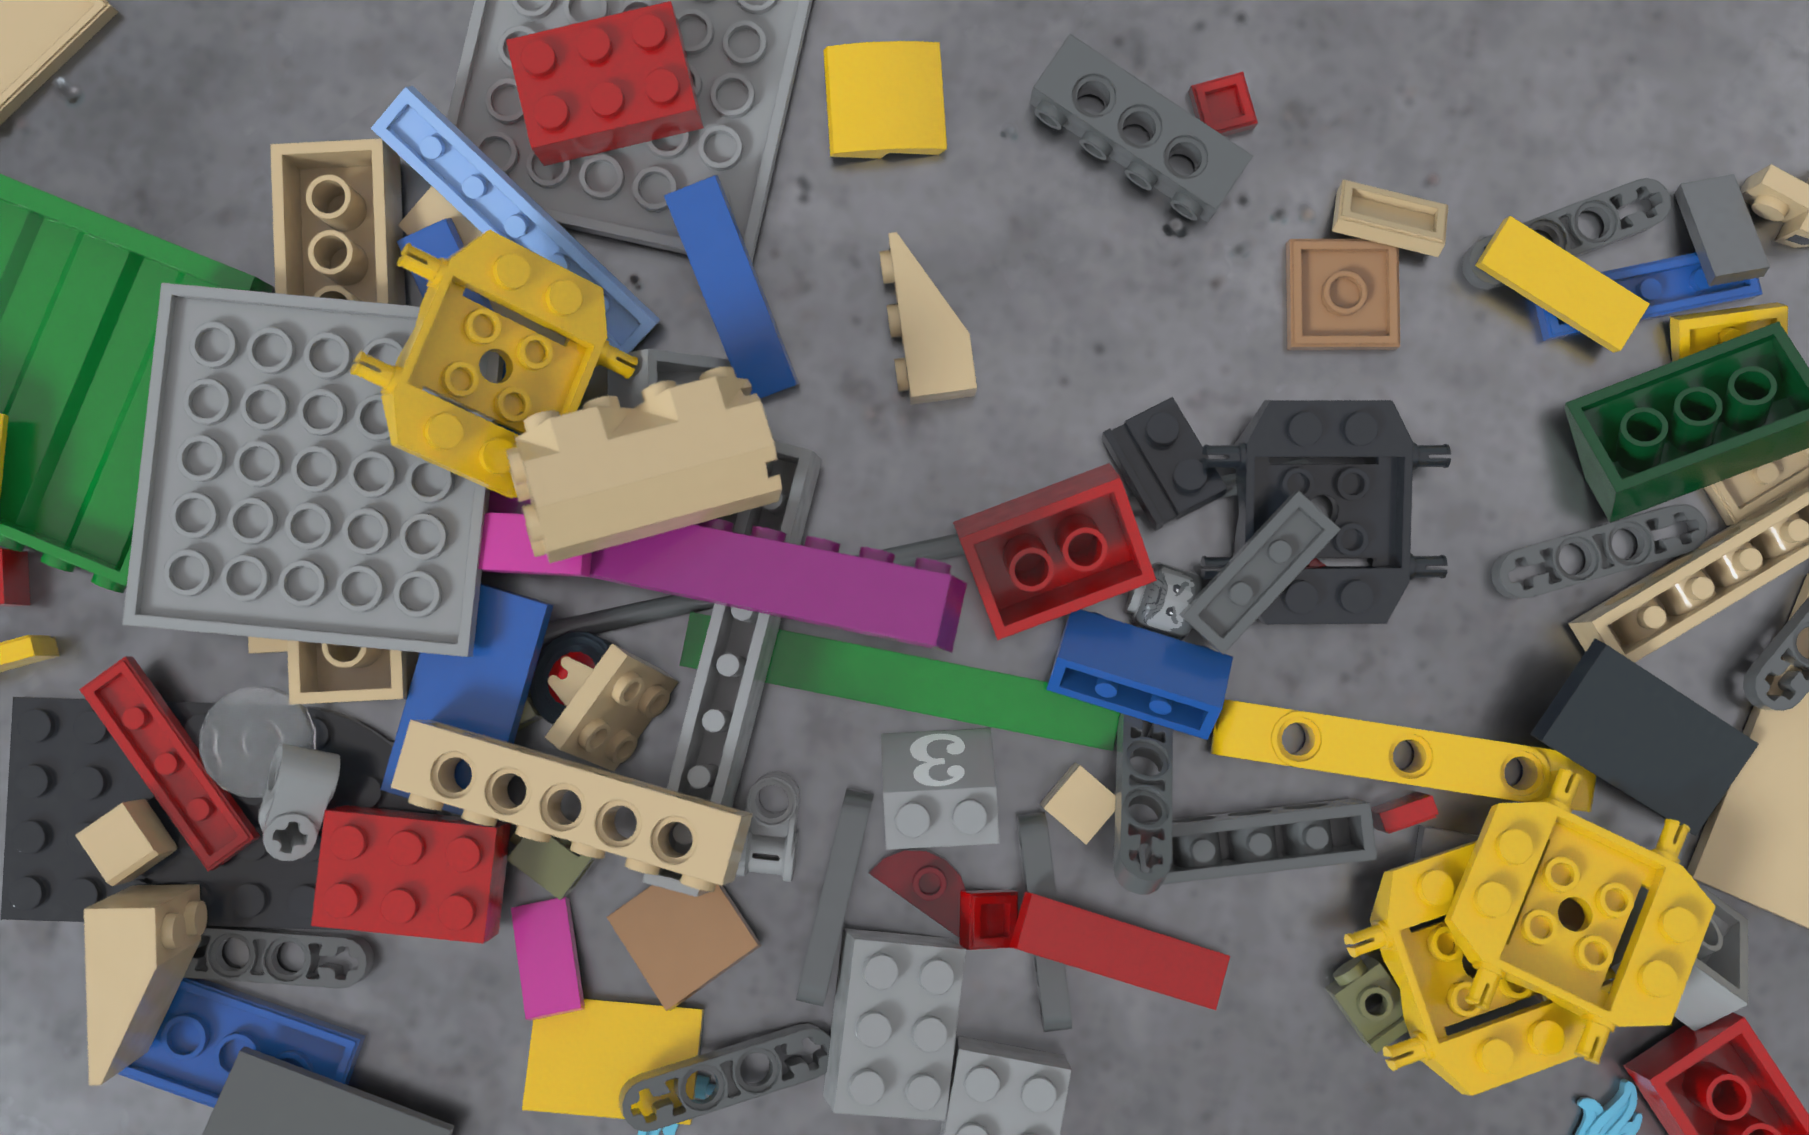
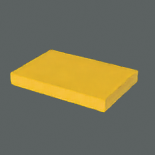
M584 999V1010L533 1020L522 1110L625 1119L619 1108V1094L629 1079L641 1073L699 1056L704 1009L675 1007L671 1011H666L661 1005ZM698 1071L692 1073L686 1083L687 1096L694 1100ZM674 1079L665 1082L670 1093L656 1097L651 1094L649 1089L639 1091V1101L631 1105V1109L639 1108L643 1116H648L653 1113L652 1104L668 1097L673 1103V1109L680 1107L682 1103L674 1091ZM693 1118L676 1124L691 1125Z

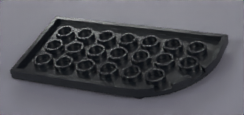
M13 697L1 920L84 922L85 908L132 885L200 884V901H204L207 907L206 926L345 930L311 926L323 820L313 849L300 859L282 861L273 858L264 846L262 839L263 831L258 821V815L267 788L272 759L278 745L281 743L335 753L340 756L338 782L326 810L349 805L443 815L442 810H432L413 805L408 802L407 798L380 790L394 742H389L373 729L363 725L358 719L336 711L300 705L165 701L261 836L216 870L208 872L86 699ZM146 799L176 843L177 850L131 882L112 887L105 881L75 835L122 802Z

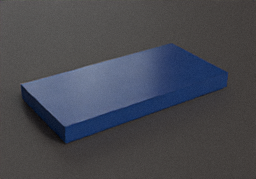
M484 583L480 584L473 657L431 653L419 654L380 790L409 799L410 793L391 788V784L410 720H433L514 744L554 606L553 604ZM463 759L457 764L454 771L455 781L462 789H466L472 779L471 768ZM444 803L442 810L462 816L464 809Z
M183 978L149 1051L117 1074L214 1108L239 1051L244 1046L348 1085L366 1036L206 979Z

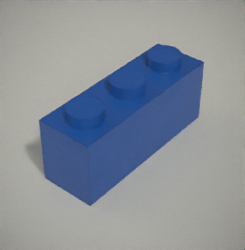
M1080 609L1069 614L1046 690L1208 740L1223 708L1233 656L1223 655L1206 646L1194 645L1107 618L1099 613Z

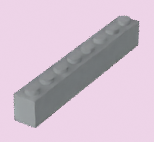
M774 441L777 460L766 464L768 477L780 474L782 492L779 502L738 512L733 532L750 536L752 526L765 527L786 533L785 543L800 545L822 459L811 449ZM714 604L667 789L733 808L782 617ZM677 822L672 826L669 833L670 845L676 852L683 855L690 850L693 838L691 831L686 825ZM664 868L660 869L659 875L644 873L642 881L643 883L695 897L708 893V891L698 890L681 884L682 874Z

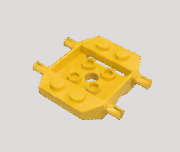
M490 229L480 234L446 259L443 257L438 259L407 243L401 252L403 256L399 257L397 266L428 279L426 285L428 289L421 303L415 328L398 356L395 365L391 366L361 350L354 360L356 364L352 365L350 374L357 375L382 387L380 393H382L381 398L392 446L508 498H517L506 450L517 447L515 438L520 435L422 389H427L523 434L526 432L524 420L533 414L553 410L563 415L577 411L596 366L601 365L623 376L625 379H629L635 371V368L632 367L637 366L638 358L609 345V341L606 340L607 325L602 287ZM465 288L565 337L564 345L462 296ZM487 351L496 352L505 362L506 374L499 383L489 382L480 372V358Z
M1559 768L1548 798L1541 799L1539 802L1498 803L1491 806L1444 921L1467 960L1473 964L1472 967L1478 969L1467 997L1464 999L1466 1002L1489 1011V1006L1501 979L1540 993L1561 1007L1581 1016L1580 1019L1587 1022L1574 1054L1584 1058V1060L1599 1064L1609 1034L1614 1032L1616 1027L1671 1025L1716 906L1688 871L1679 864L1680 860L1678 857L1687 833L1690 831L1689 826L1686 824L1680 825L1681 822L1673 819H1665V824L1655 849L1648 850L1572 814L1570 806L1583 778L1577 773L1571 775L1573 772L1571 770ZM1642 886L1649 891L1611 989L1607 993L1600 989ZM1567 898L1576 901L1584 912L1583 925L1577 931L1568 930L1559 920V906Z
M1477 840L1385 871L1371 913V927L1344 935L1345 944L1359 943L1347 948V951L1353 958L1380 949L1387 968L1400 988L1403 1018L1410 1039L1383 1047V1055L1392 1057L1385 1060L1388 1067L1395 1071L1408 1064L1422 1061L1461 1094L1469 1096L1577 1058L1578 1056L1574 1054V1051L1577 1049L1587 1023L1580 1019L1581 1016L1561 1007L1542 995L1543 1002L1447 1036L1445 1031L1447 1026L1539 994L1501 979L1489 1006V1011L1480 1009L1475 1004H1469L1464 999L1467 997L1474 978H1471L1465 972L1462 963L1464 953L1445 921L1443 920L1410 931L1409 927L1447 914ZM1610 967L1600 989L1607 993L1610 991L1614 981L1609 979L1616 976Z

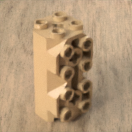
M722 366L706 371L699 377L700 380L677 386L675 381H662L652 384L642 390L644 402L635 408H621L617 396H602L585 403L583 410L560 415L558 411H543L524 420L526 432L515 438L517 447L506 450L518 501L530 499L531 505L524 506L522 509L534 557L546 554L549 563L779 502L782 492L780 474L768 477L766 464L777 460L775 444L761 400L757 393L751 394L752 385L749 380L736 378L733 367Z

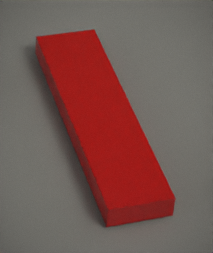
M133 656L123 657L79 689L208 872L216 870L261 837Z
M1029 892L1024 894L1009 946L1010 948L1213 1010L1217 1009L1230 959L1229 955Z

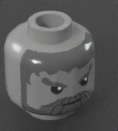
M1155 562L1152 564V568L1157 581L1131 590L1128 595L1125 611L1133 614L1132 619L1136 627L1178 640H1184L1190 633L1192 626L1179 614L1203 590V580L1194 572L1162 562Z

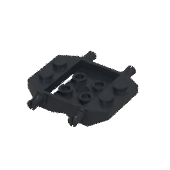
M1265 400L1237 442H1235V445L1205 444L1203 446L1202 454L1224 455V458H1202L1204 469L1235 468L1239 516L1235 534V553H1233V556L1294 491H1300L1310 501L1319 495L1328 497L1333 505V513L1330 520L1341 529L1315 558H1373V566H1306L1258 617L1260 622L1266 625L1387 624L1409 582L1413 578L1444 579L1446 577L1447 569L1426 567L1448 566L1445 555L1413 556L1410 553L1413 470L1416 467L1448 468L1451 458L1429 457V455H1451L1450 446L1448 444L1417 445L1413 442L1393 400ZM1269 457H1375V464H1269ZM1202 556L1201 565L1204 567L1223 568L1232 557ZM1200 569L1202 580L1213 579L1221 569Z

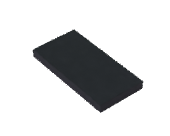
M1597 639L1593 640L1531 732V735L1663 817L1681 822L1680 825L1686 824L1690 827L1689 832L1694 836L1697 835L1759 745L1753 739Z

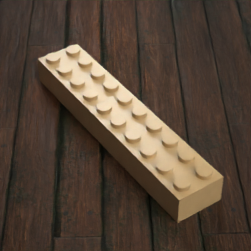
M382 139L270 144L275 293L406 305L404 268L397 266L399 257L403 256L397 240L403 238V230L398 226L402 220L400 156ZM287 640L289 705L407 699L419 652Z

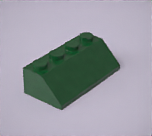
M1779 321L1565 403L1566 415L1585 479L1609 522H1614L1809 448V367Z

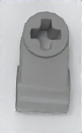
M283 743L278 745L272 759L268 784L258 815V821L263 831L262 839L264 846L273 858L282 861H294L304 857L313 849L324 817V811L333 797L340 772V756L338 754Z
M779 771L768 772L760 776L749 790L745 811L753 813L736 876L745 877L748 872L781 875L783 881L792 882L798 843L796 829L800 790L796 781L788 774ZM767 785L781 787L788 796V807L777 813L767 811L759 801L760 790Z

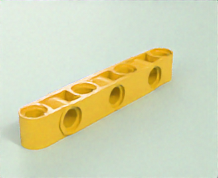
M1225 699L1222 711L1214 725L1210 754L1519 802H1539L1541 799L1548 798L1558 774L1557 771L1559 768L1573 771L1571 775L1577 773L1582 776L1583 779L1578 786L1570 808L1585 812H1592L1596 782L1595 774L1552 749ZM1298 723L1305 732L1306 740L1304 746L1298 752L1290 754L1282 744V734L1288 725ZM1407 740L1414 749V759L1408 768L1400 770L1393 761V752L1399 742ZM1516 757L1523 766V775L1521 780L1511 787L1505 779L1504 770L1506 764Z

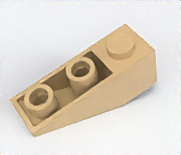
M888 233L889 250L879 251L883 283H894L897 304L887 305L891 338L902 337L904 358L894 359L898 392L909 390L911 405L975 396L977 384L970 333L898 233Z

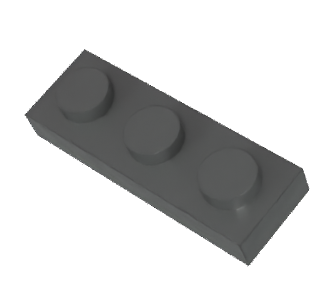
M1294 491L1179 615L1217 651L1224 655L1341 529L1300 491Z

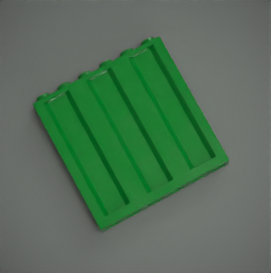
M0 174V413L9 416L0 496V546L23 552L25 546L43 552L40 561L44 564L67 572H74L77 566L94 573L91 579L92 583L111 591L124 593L128 579L161 283L272 293L274 287L248 273Z

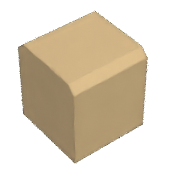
M1075 762L1045 796L1040 805L1087 845L1115 812V795L1081 765Z
M146 799L122 802L75 835L105 881L112 887L131 882L177 850L176 843Z

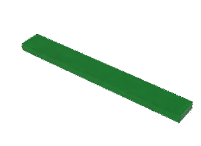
M690 612L679 666L698 669L711 619L710 615ZM778 629L765 683L1113 751L1120 717L1119 712L1046 690L1048 682L781 629Z

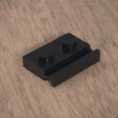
M1173 397L1125 420L1123 425L1113 430L1108 429L1102 434V441L1155 531L1162 528L1164 524L1174 519L1178 520L1226 494L1227 487L1216 468L1204 469L1202 458L1209 457L1202 454L1203 446Z

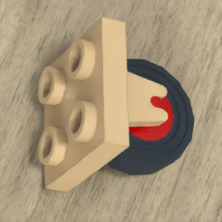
M570 632L554 639L539 654L530 686V693L534 707L547 722L553 724L545 736L548 741L561 751L615 771L620 763L632 755L637 746V739L652 718L658 716L665 709L670 699V693L678 681L664 670L590 632Z

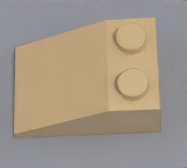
M200 884L132 885L84 909L89 1085H102L149 1051L201 941V935L206 928L207 907L204 901H200Z

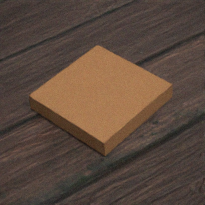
M1289 239L1287 241V350H1396L1400 347L1398 247L1365 239Z
M717 884L714 892H708L699 897L651 885L607 916L608 921L666 1011H671L762 946L724 887Z

